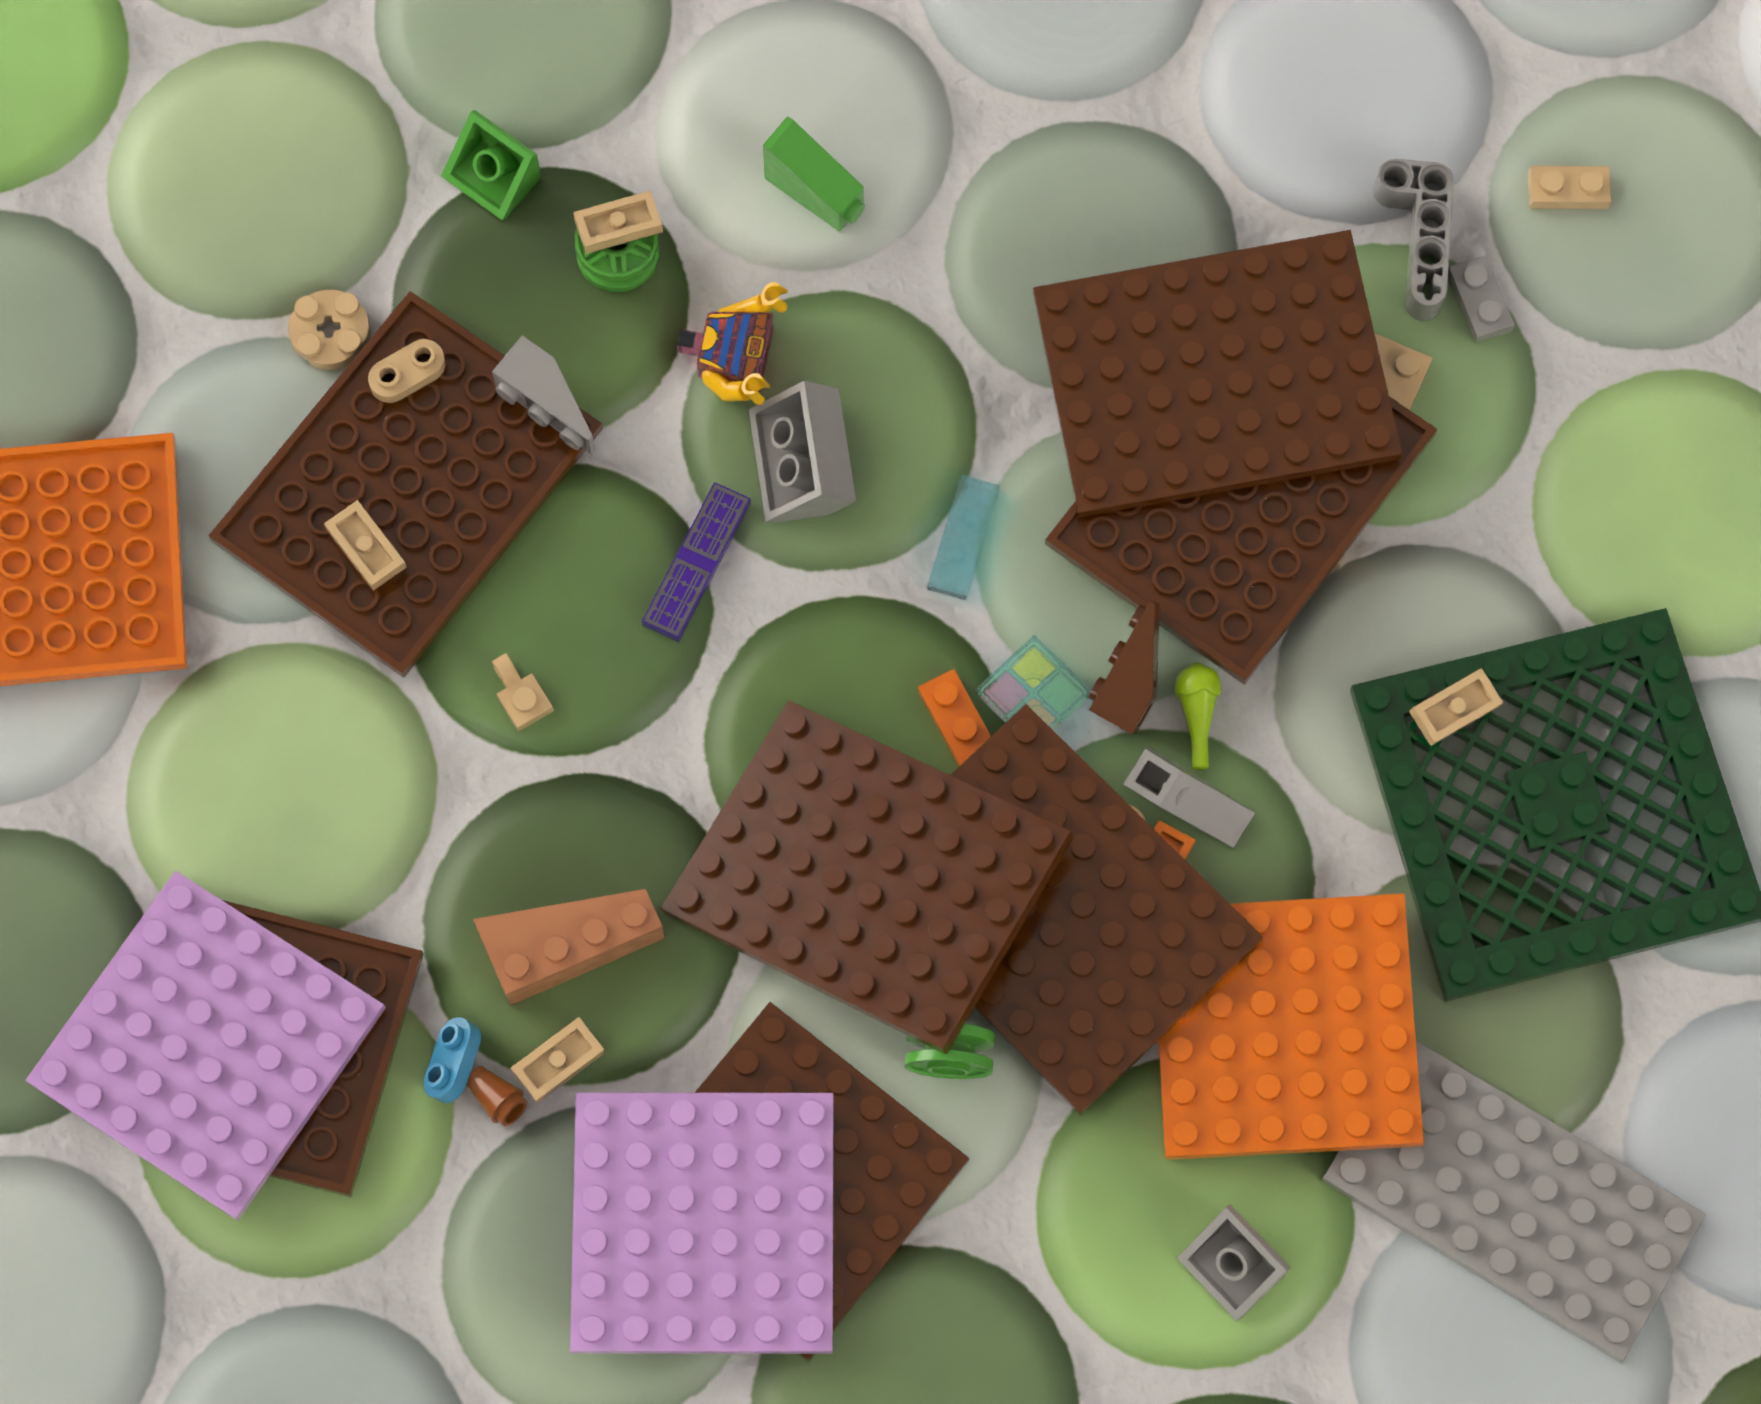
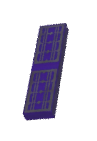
M716 482L713 483L642 619V626L680 642L751 505V498Z

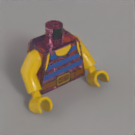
M776 282L767 284L759 295L720 308L718 312L708 313L703 333L685 329L680 330L677 353L698 356V377L722 401H748L751 399L756 405H762L765 401V398L760 393L762 388L771 387L764 379L774 331L773 313L768 312L772 308L779 313H783L787 310L788 306L786 302L778 299L780 295L788 293V290Z

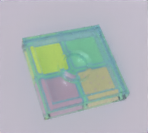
M1033 635L976 688L975 694L1005 723L1027 704L1054 731L1088 699L1091 689L1044 643Z

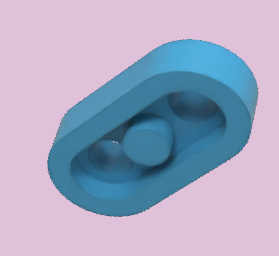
M456 1017L449 1020L442 1027L424 1077V1090L427 1095L442 1103H450L463 1093L481 1042V1032L477 1025L464 1018Z

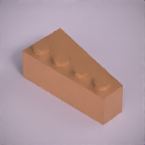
M646 889L473 919L510 1006L665 939L662 924Z

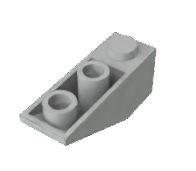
M522 335L492 371L496 386L495 391L506 402L512 405L518 402L528 409V415L540 426L547 427L549 424L560 432V438L575 450L583 448L592 455L595 451L593 435L555 358Z
M1150 746L1145 748L1124 782L1125 786L1157 806L1234 848L1256 813Z

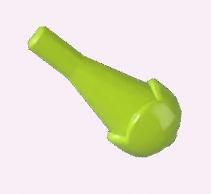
M1199 662L1193 663L1190 667L1184 668L1179 672L1175 679V697L1181 701L1191 736L1192 768L1194 770H1206L1209 767L1208 735L1217 696L1222 694V683L1217 671L1210 667H1205L1204 664Z

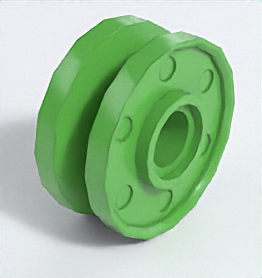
M576 229L575 251L577 264L584 278L595 287L608 292H628L642 286L654 274L659 262L658 234L623 243L626 247L619 251L605 248L586 254Z
M964 1024L947 1055L907 1035V1042L925 1048L905 1054L904 1068L910 1072L949 1079H976L992 1075L993 1060L987 1056L975 1053L994 1048L995 1033L989 1029Z

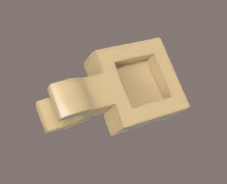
M506 653L492 661L496 674L505 686L504 690L496 694L497 698L518 732L554 711L553 706L532 673L521 679Z

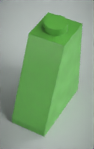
M787 116L763 144L765 179L840 232L848 222L853 224L863 213L865 208L864 186L804 129Z

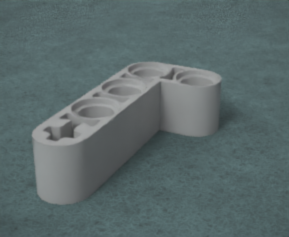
M1390 159L1384 162L1379 169L1373 189L1374 197L1382 206L1412 210L1406 309L1416 320L1429 321L1440 313L1447 293L1454 186L1453 173L1447 166L1437 162ZM1389 179L1397 180L1402 186L1394 188L1385 181ZM1425 184H1437L1441 188V190H1429L1425 186ZM1423 220H1434L1438 223L1439 227H1428L1423 223ZM1431 256L1437 263L1432 265L1426 264L1420 257ZM1424 284H1430L1428 300L1424 299V293H1422Z

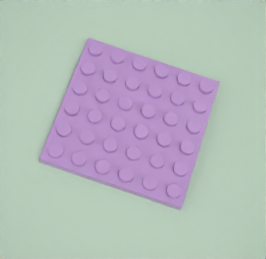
M175 870L25 1081L227 1215L239 1221L386 1007L383 1003Z
M576 1093L570 1353L833 1354V1093Z

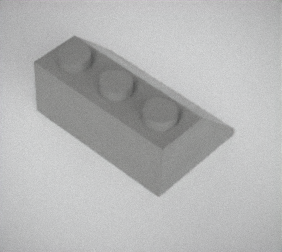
M802 381L767 399L762 405H756L748 409L765 522L777 523L827 516L856 502L839 388Z

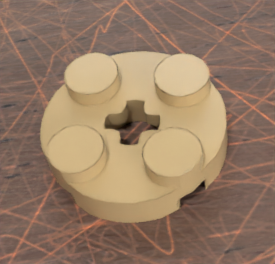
M321 290L309 296L299 298L295 303L288 325L289 337L295 352L307 360L310 365L322 370H336L348 366L370 340L371 334L367 313L358 302L357 297L352 293L339 290ZM327 322L340 325V329L335 330L333 337L326 338L324 332L319 331L320 327L324 326Z

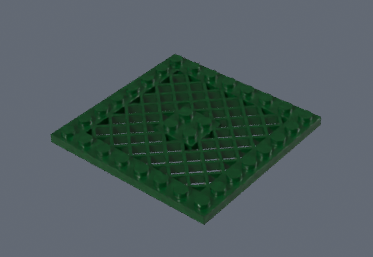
M1667 608L1351 686L1350 693L1445 1002L1761 922V891ZM1637 660L1639 667L1635 666L1630 662ZM1613 666L1606 680L1591 673V671ZM1481 668L1500 698L1521 709L1513 724L1490 712L1481 717V721L1474 733L1464 728L1453 733L1452 735L1468 743L1460 758L1439 747L1442 740L1430 746L1425 738L1414 733L1417 727L1415 720L1413 719L1409 728H1407L1404 719L1405 717L1412 716L1409 711L1414 706ZM1618 669L1639 680L1631 694L1611 684ZM1573 676L1566 690L1551 682ZM1579 679L1599 689L1592 704L1571 693ZM1643 685H1645L1651 705L1637 698ZM1534 686L1527 700L1512 692ZM1539 689L1560 699L1553 714L1532 703ZM1605 693L1625 704L1618 718L1597 707ZM1565 703L1586 713L1579 728L1558 717ZM1631 707L1651 718L1644 732L1623 722ZM1526 712L1547 723L1539 738L1518 727ZM1591 717L1612 728L1605 742L1584 732ZM1487 722L1507 733L1499 748L1479 737ZM1656 722L1664 744L1649 736ZM1552 727L1572 737L1565 752L1544 741ZM1617 731L1638 742L1630 757L1610 746ZM1512 736L1533 747L1525 762L1505 752ZM1578 741L1598 752L1591 766L1586 751L1570 755ZM1413 745L1428 752L1420 767ZM1473 746L1494 757L1486 772L1465 761ZM1643 746L1664 756L1656 771L1636 760ZM1538 751L1553 758V760L1531 765ZM1604 755L1624 766L1617 781L1596 770ZM1433 756L1454 767L1446 782L1425 771ZM1498 761L1514 768L1513 770L1506 771L1504 775L1506 783L1491 776ZM1669 761L1676 782L1662 775ZM1459 770L1480 781L1472 797L1451 785ZM1630 770L1650 780L1643 795L1622 784ZM1425 783L1440 791L1432 806ZM1596 783L1611 790L1604 804L1602 803ZM1656 784L1676 795L1669 810L1648 799ZM1485 785L1506 796L1498 811L1477 800ZM1616 794L1637 805L1629 820L1608 809ZM1445 795L1466 805L1458 821L1437 810ZM1510 800H1512L1518 822L1503 814ZM1681 800H1683L1689 821L1675 814ZM1471 809L1492 820L1484 835L1463 824ZM1642 809L1663 819L1655 834L1635 823ZM1437 822L1452 830L1444 845ZM1609 822L1624 829L1616 844L1599 836L1610 831ZM1497 823L1518 834L1510 850L1489 839ZM1669 823L1689 833L1682 848L1661 838ZM1457 833L1478 844L1470 860L1449 849ZM1629 833L1649 843L1642 859L1621 848ZM1523 838L1528 853L1544 849L1536 864L1515 853ZM1694 839L1696 840L1702 860L1688 853ZM1583 840L1576 854L1560 846ZM1589 843L1610 854L1602 869L1581 858ZM1655 847L1676 858L1668 873L1648 863ZM1483 848L1504 859L1496 874L1475 863ZM1549 853L1570 863L1562 879L1541 868ZM1616 857L1636 868L1628 883L1608 873ZM1449 861L1464 869L1457 884L1455 883ZM1681 862L1702 873L1694 888L1674 877ZM1509 863L1530 873L1522 889L1501 878ZM1576 867L1596 878L1589 893L1568 883ZM1642 872L1662 882L1654 898L1634 887ZM1469 873L1490 883L1482 899L1461 888ZM1536 877L1557 888L1548 904L1528 893ZM1708 878L1711 885V889L1701 891L1705 881ZM1602 882L1622 892L1615 908L1594 897ZM1668 886L1684 895L1661 901ZM1496 887L1517 898L1508 914L1488 903ZM1562 892L1583 903L1575 918L1554 907ZM1628 896L1644 905L1621 911ZM1461 900L1477 908L1469 923L1467 922ZM1522 902L1543 913L1535 928L1514 918ZM1588 906L1605 915L1581 921ZM1482 912L1503 923L1494 939L1474 928ZM1548 916L1565 925L1541 931ZM1508 926L1525 935L1500 942ZM1473 939L1485 946L1475 948Z

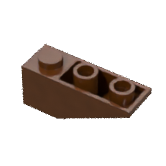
M1149 601L1146 607L1142 604L1138 606L1128 625L1134 630L1126 643L1121 640L1118 642L1108 660L1109 663L1113 664L1110 673L1106 679L1101 676L1098 678L1088 696L1089 699L1093 700L1089 708L1091 712L1130 734L1138 732L1157 698L1160 604L1156 601Z

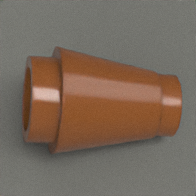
M478 1066L470 1073L466 1086L493 1123L500 1122L504 1127H507L520 1118L528 1104L527 1100L523 1098L522 1090L483 1066Z

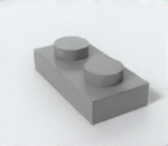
M1487 255L1449 266L1448 277L1474 342L1477 343L1512 332L1515 324Z

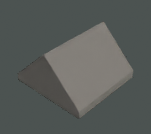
M1231 1204L1177 1257L1236 1321L1242 1318L1277 1285L1290 1269L1287 1263Z

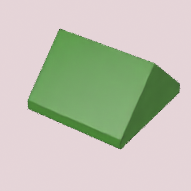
M473 110L467 118L441 177L495 216L505 220L541 179L538 156L535 152L482 114Z

